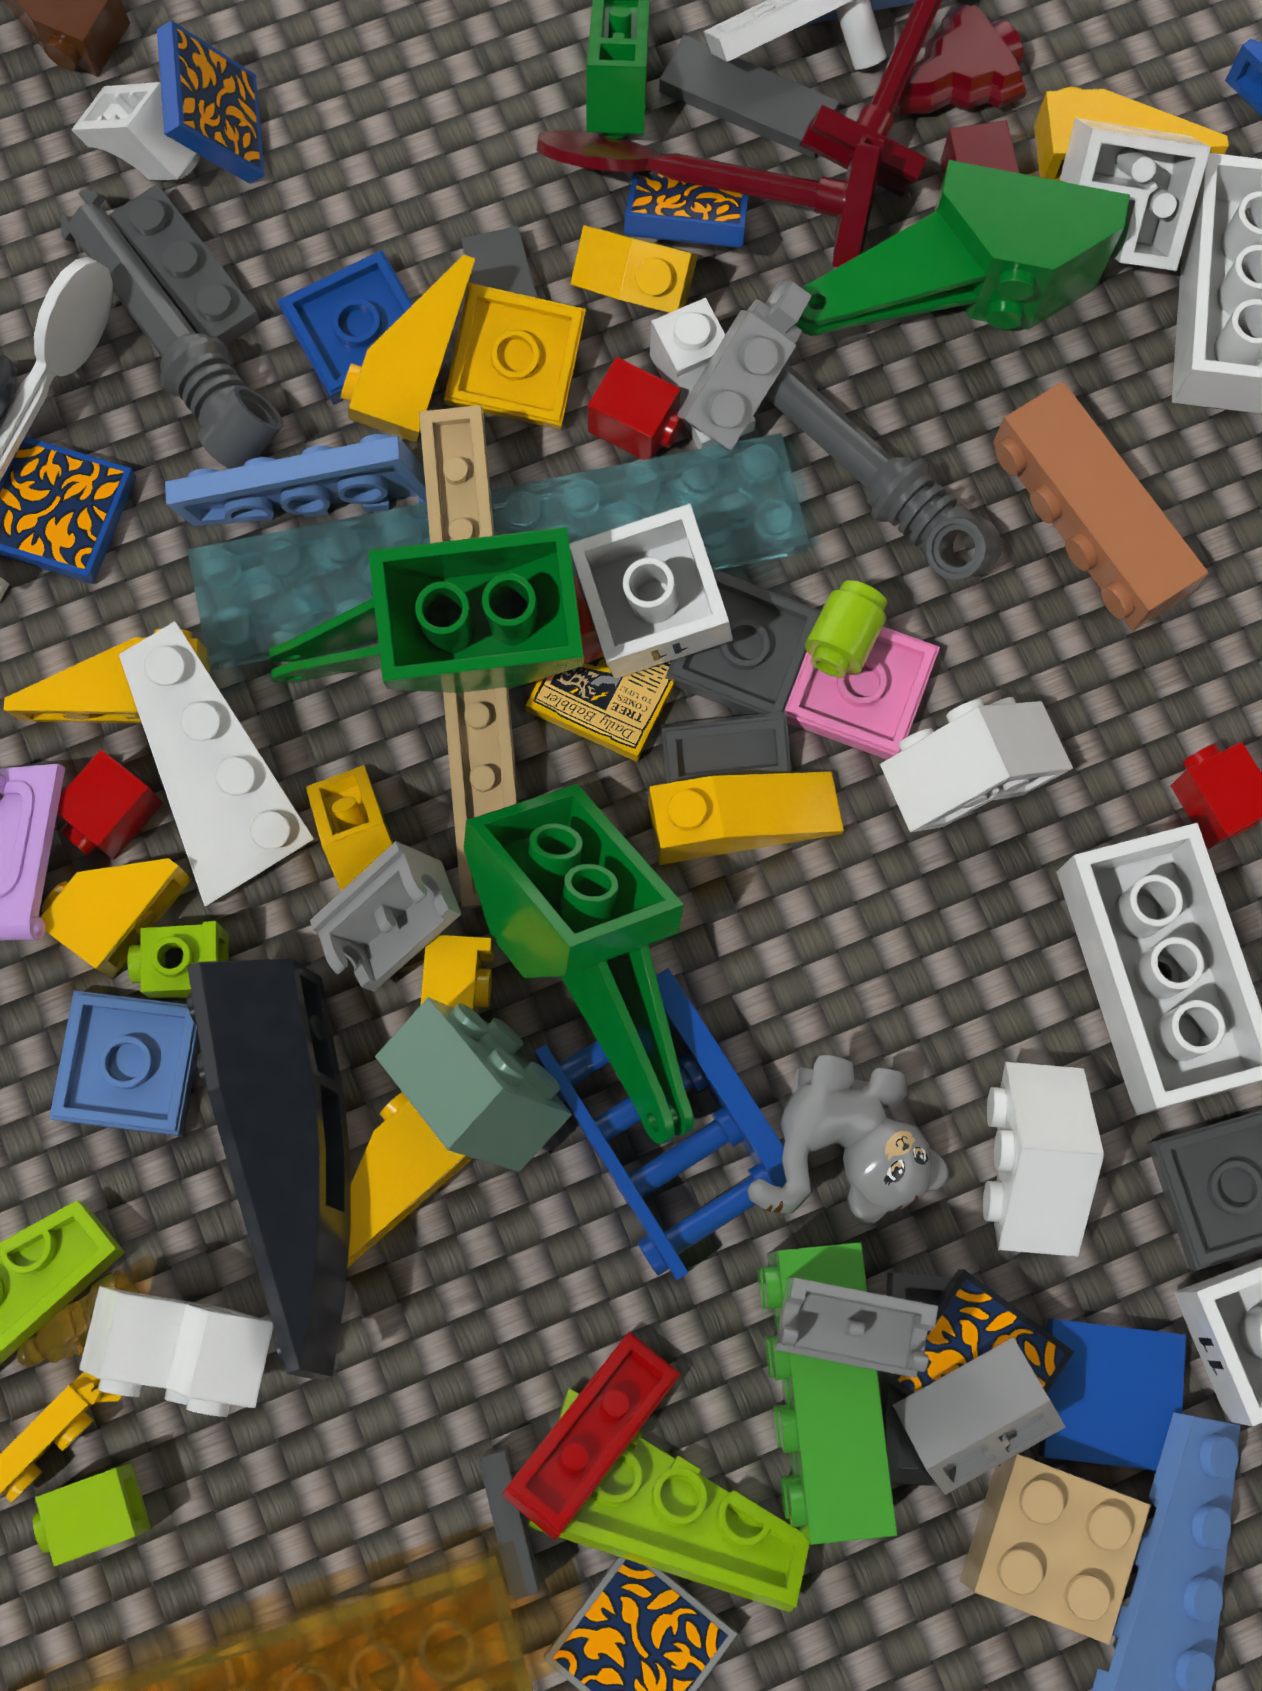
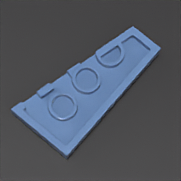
M373 434L362 438L360 443L337 448L313 446L305 449L302 455L277 460L268 457L253 458L248 460L244 466L221 471L198 469L190 472L186 478L165 482L166 505L193 527L272 520L274 509L282 508L284 511L292 514L304 515V517L329 515L328 508L330 504L334 503L363 504L364 512L390 510L389 499L418 496L419 507H427L424 465L398 435Z

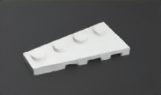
M175 621L119 654L204 906L209 905L314 840Z

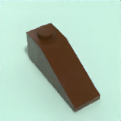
M3 0L54 63L67 70L78 68L96 77L100 75L130 25L122 0Z

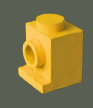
M437 935L425 946L421 1004L429 997L453 1008L458 1003L465 1004L477 1014L478 1007L489 1008L492 969L481 968L482 961L494 962L495 947L492 938Z

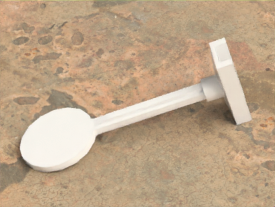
M92 258L76 259L63 269L49 288L39 310L34 332L36 363L30 374L20 384L0 421V481L43 405L54 377L71 374L84 364L98 345L107 325L113 301V281L109 269ZM1 577L0 601L9 586V583Z

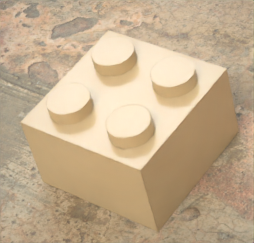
M1016 1454V1456L1003 1462L1000 1466H996L960 1581L977 1594L1109 1645L1150 1504Z

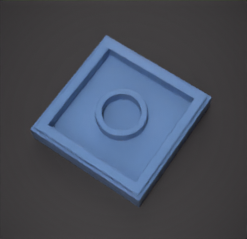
M73 991L49 1119L60 1122L183 1137L200 1044L197 1025L191 1018L188 1005Z

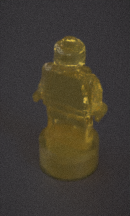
M115 1270L94 1283L90 1289L91 1293L77 1302L72 1300L36 1332L37 1336L29 1338L17 1349L18 1354L16 1356L19 1363L33 1367L46 1358L50 1363H57L63 1358L72 1357L75 1354L82 1357L84 1352L83 1346L86 1343L99 1286L139 1293L133 1281L124 1272Z

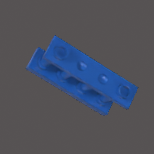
M667 968L656 975L670 1032L685 1053L677 1058L685 1091L694 1088L698 1092L707 1087L720 1108L712 1114L714 1121L630 1175H627L607 1141L641 1121L630 1096L595 1119H592L572 1087L610 1063L597 1040L559 1064L546 1044L537 1049L535 1053L541 1066L559 1083L561 1089L556 1094L557 1097L564 1101L572 1113L578 1126L646 1233L645 1237L637 1241L645 1258L657 1276L669 1270L676 1281L688 1274L687 1269L678 1257L679 1254L756 1205L748 1199L747 1189L752 1182L757 1179H764L774 1186L783 1187L786 1180L782 1165L784 1146L670 969ZM742 1142L756 1164L748 1170L750 1177L663 1232L642 1198L727 1143L735 1147Z

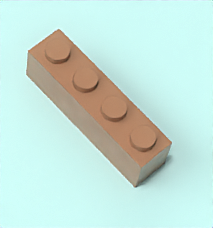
M1064 381L1003 418L992 443L995 446L998 462L1009 475H1016L1030 493V501L1036 514L1044 522L1053 524L1065 540L1066 551L1071 561L1080 570L1088 571L1100 587L1102 600L1114 617L1123 619L1132 632H1134L1194 592L1209 572Z

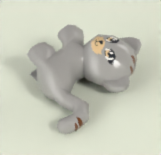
M822 1055L818 1056L814 1069L803 1067L795 1069L792 1095L785 1105L780 1125L785 1140L782 1157L786 1180L785 1185L778 1187L764 1179H757L749 1185L747 1194L750 1201L766 1211L793 1214L811 1194L808 1153L837 1143L845 1148L843 1161L846 1177L850 1185L847 1203L850 1211L862 1225L874 1224L888 1211H899L922 1198L925 1192L945 1186L950 1177L944 1160L934 1150L929 1148V1143L917 1125L893 1120L886 1115V1107L899 1105L907 1096V1077L902 1072L878 1068L872 1072L870 1082L854 1080L853 1062L836 1056Z

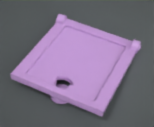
M60 764L0 768V795L3 796L0 801V941L39 940L45 934V922L39 917V911L65 773V767Z

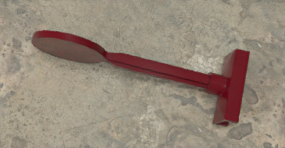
M915 0L870 105L863 106L857 122L822 104L809 122L799 144L800 146L848 169L855 146L862 134L886 138L877 185L900 197L905 194L909 182L915 183L918 180L927 158L888 138L895 121L892 114L942 0Z
M558 130L539 133L536 150L545 157L578 167L617 172L651 170L671 180L813 207L814 213L838 217L832 267H839L863 253L886 138L862 134L851 157L845 181L821 177L820 181L679 153L654 154L644 145L630 140L609 138L602 134L583 131Z

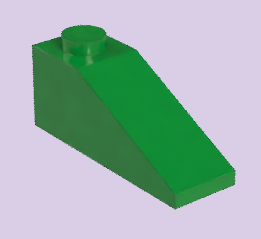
M650 0L592 1L587 56L586 132L601 133L609 138H624L631 134H644Z

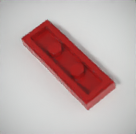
M628 1331L508 1484L501 1496L556 1541L680 1377L681 1373Z

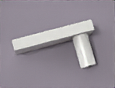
M766 0L704 31L711 54L728 62L826 13L836 10L855 70L874 66L887 57L870 0Z

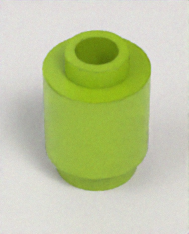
M846 580L842 583L839 590L832 591L804 645L806 651L812 656V665L822 673L835 678H843L846 674L860 673L887 618L884 613L887 606L886 598L873 587L854 580Z

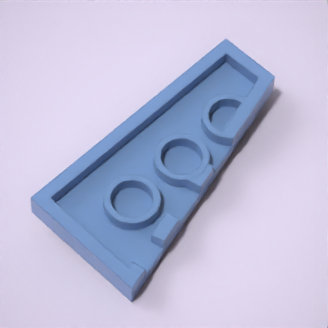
M1173 1413L1149 1494V1500L1156 1507L1151 1527L1141 1536L1133 1565L1139 1567L1128 1607L1121 1605L1112 1635L1117 1637L1118 1641L1108 1672L1097 1669L1091 1691H1212L1215 1679L1214 1664L1219 1619L1223 1606L1222 1591L1227 1546L1231 1533L1230 1519L1235 1473L1239 1461L1238 1446L1241 1425Z

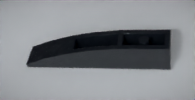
M291 958L197 962L187 966L191 992L187 997V1005L191 1018L197 1025L201 1053L197 1058V1068L200 1078L207 1088L273 1322L276 1349L281 1361L285 1365L287 1374L321 1381L333 1377L345 1302L351 1230L350 1150L345 1097L322 977Z

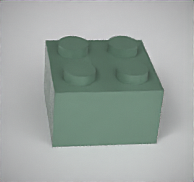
M427 997L375 1056L448 1151L520 1172L572 1115L556 1095L561 1089L556 1079L535 1062L529 1063L520 1053L519 1049L522 1047L523 1041L518 1034L498 1018H493L490 1023L484 1021L476 1012L462 1003H458L453 1008Z

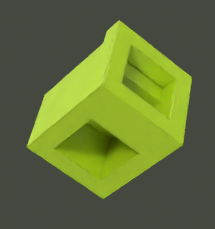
M216 921L203 922L201 925L140 928V944L130 945L128 949L127 964L130 981L132 983H141V993L152 1000L187 998L191 992L187 966L197 962L229 961L228 932ZM181 948L183 951L182 962L175 968H165V953L170 949Z

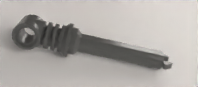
M81 190L78 194L86 204L80 206L73 216H66L64 214L61 216L62 237L70 242L76 240L89 258L100 262L109 269L113 281V292L162 357L160 381L163 388L174 397H180L187 408L191 410L195 419L199 421L201 429L197 432L198 439L205 450L220 464L229 469L244 466L248 460L257 458L284 426L278 411L264 397L245 386V383L238 377L233 367L229 365V352L223 341L216 337H208L205 334L194 332L101 207V204L106 199L105 196L95 191Z
M785 363L765 397L867 488V503L873 507L870 516L878 522L889 521L893 526L899 525L898 530L905 536L910 534L909 540L914 545L922 544L920 550L927 556L928 563L935 573L946 579L960 580L987 573L996 565L1001 556L1002 542L999 531L993 523L983 517L973 515L962 504L956 506L957 500L951 494L945 495L946 490L940 484L934 485L935 480L929 476V464L922 458L914 461L908 456L893 458L800 374ZM962 530L972 537L975 544L974 556L967 564L959 561L953 550L954 540Z

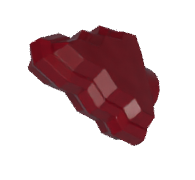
M964 4L943 18L940 26L941 32L926 42L924 59L914 64L895 110L898 114L931 113L948 104L969 110L985 103L1001 108L1023 99L1026 96V89L1019 65L1023 61L1024 53L1022 42L1016 29L1006 20L998 21L992 25L986 15L975 4L971 7Z

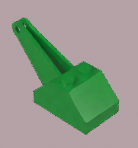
M949 160L934 212L803 286L802 289L812 296L795 326L806 335L819 336L849 327L962 306L971 319L987 322L994 328L1002 330L1015 328L1029 330L1095 290L1125 227L1130 194Z
M563 527L368 550L373 598L287 642L269 648V659L271 661L290 662L271 670L273 682H303L332 674L381 668L383 683L387 689L464 693L521 686L583 666L584 657L568 528ZM378 637L379 645L325 655Z
M578 784L466 820L463 849L491 937L523 978L561 976L630 1096L645 1131L655 1143L664 1144L671 1141L674 1134L682 1136L692 1131L694 1126L693 1113L683 1085L648 944L679 932L684 908L682 901Z

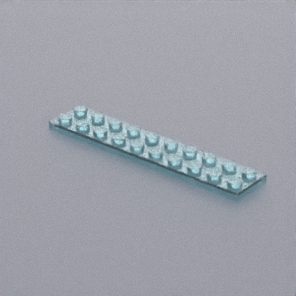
M782 433L738 441L732 451L718 445L491 490L494 535L567 527L570 544L690 503L711 568L715 570L805 553L809 546ZM427 503L188 549L204 646L207 648V663L212 671L269 660V648L287 642L373 598L368 550L430 543ZM571 553L573 577L577 578L579 585L583 591L581 581Z

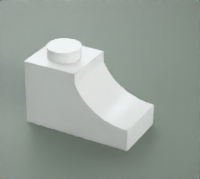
M161 82L104 86L72 128V131L87 147L98 148L121 158L139 170L148 180L182 179L196 167L200 160L199 154L164 135Z
M706 298L651 321L650 357L661 378L681 389L679 410L725 337V333ZM754 416L741 436L754 431L756 421ZM685 422L701 454L720 446Z

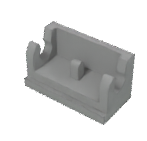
M395 841L310 920L312 929L318 932L326 960L336 974H340L348 966V958L354 966V974L360 986L375 991L461 915V911L442 861Z
M795 1277L787 1278L775 1350L917 1378V1372H924L928 1365L929 1357L925 1354V1342L928 1331H932L935 1327L938 1306Z
M1014 1337L893 1405L926 1471L945 1495L1066 1427Z

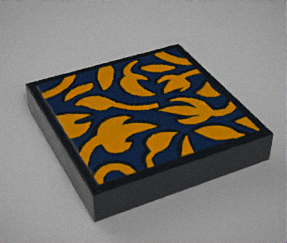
M958 1269L934 1304L938 1306L935 1327L932 1331H928L926 1337L925 1354L929 1357L926 1370L924 1372L918 1371L917 1378L888 1373L883 1381L906 1398L1014 1337L1045 1392L1048 1393L1074 1351L965 1269Z

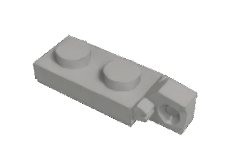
M779 280L766 303L755 299L747 311L740 310L680 408L677 417L721 447L732 451L795 349L796 344L794 343L798 341L802 332L795 324L801 317L812 295L793 281Z

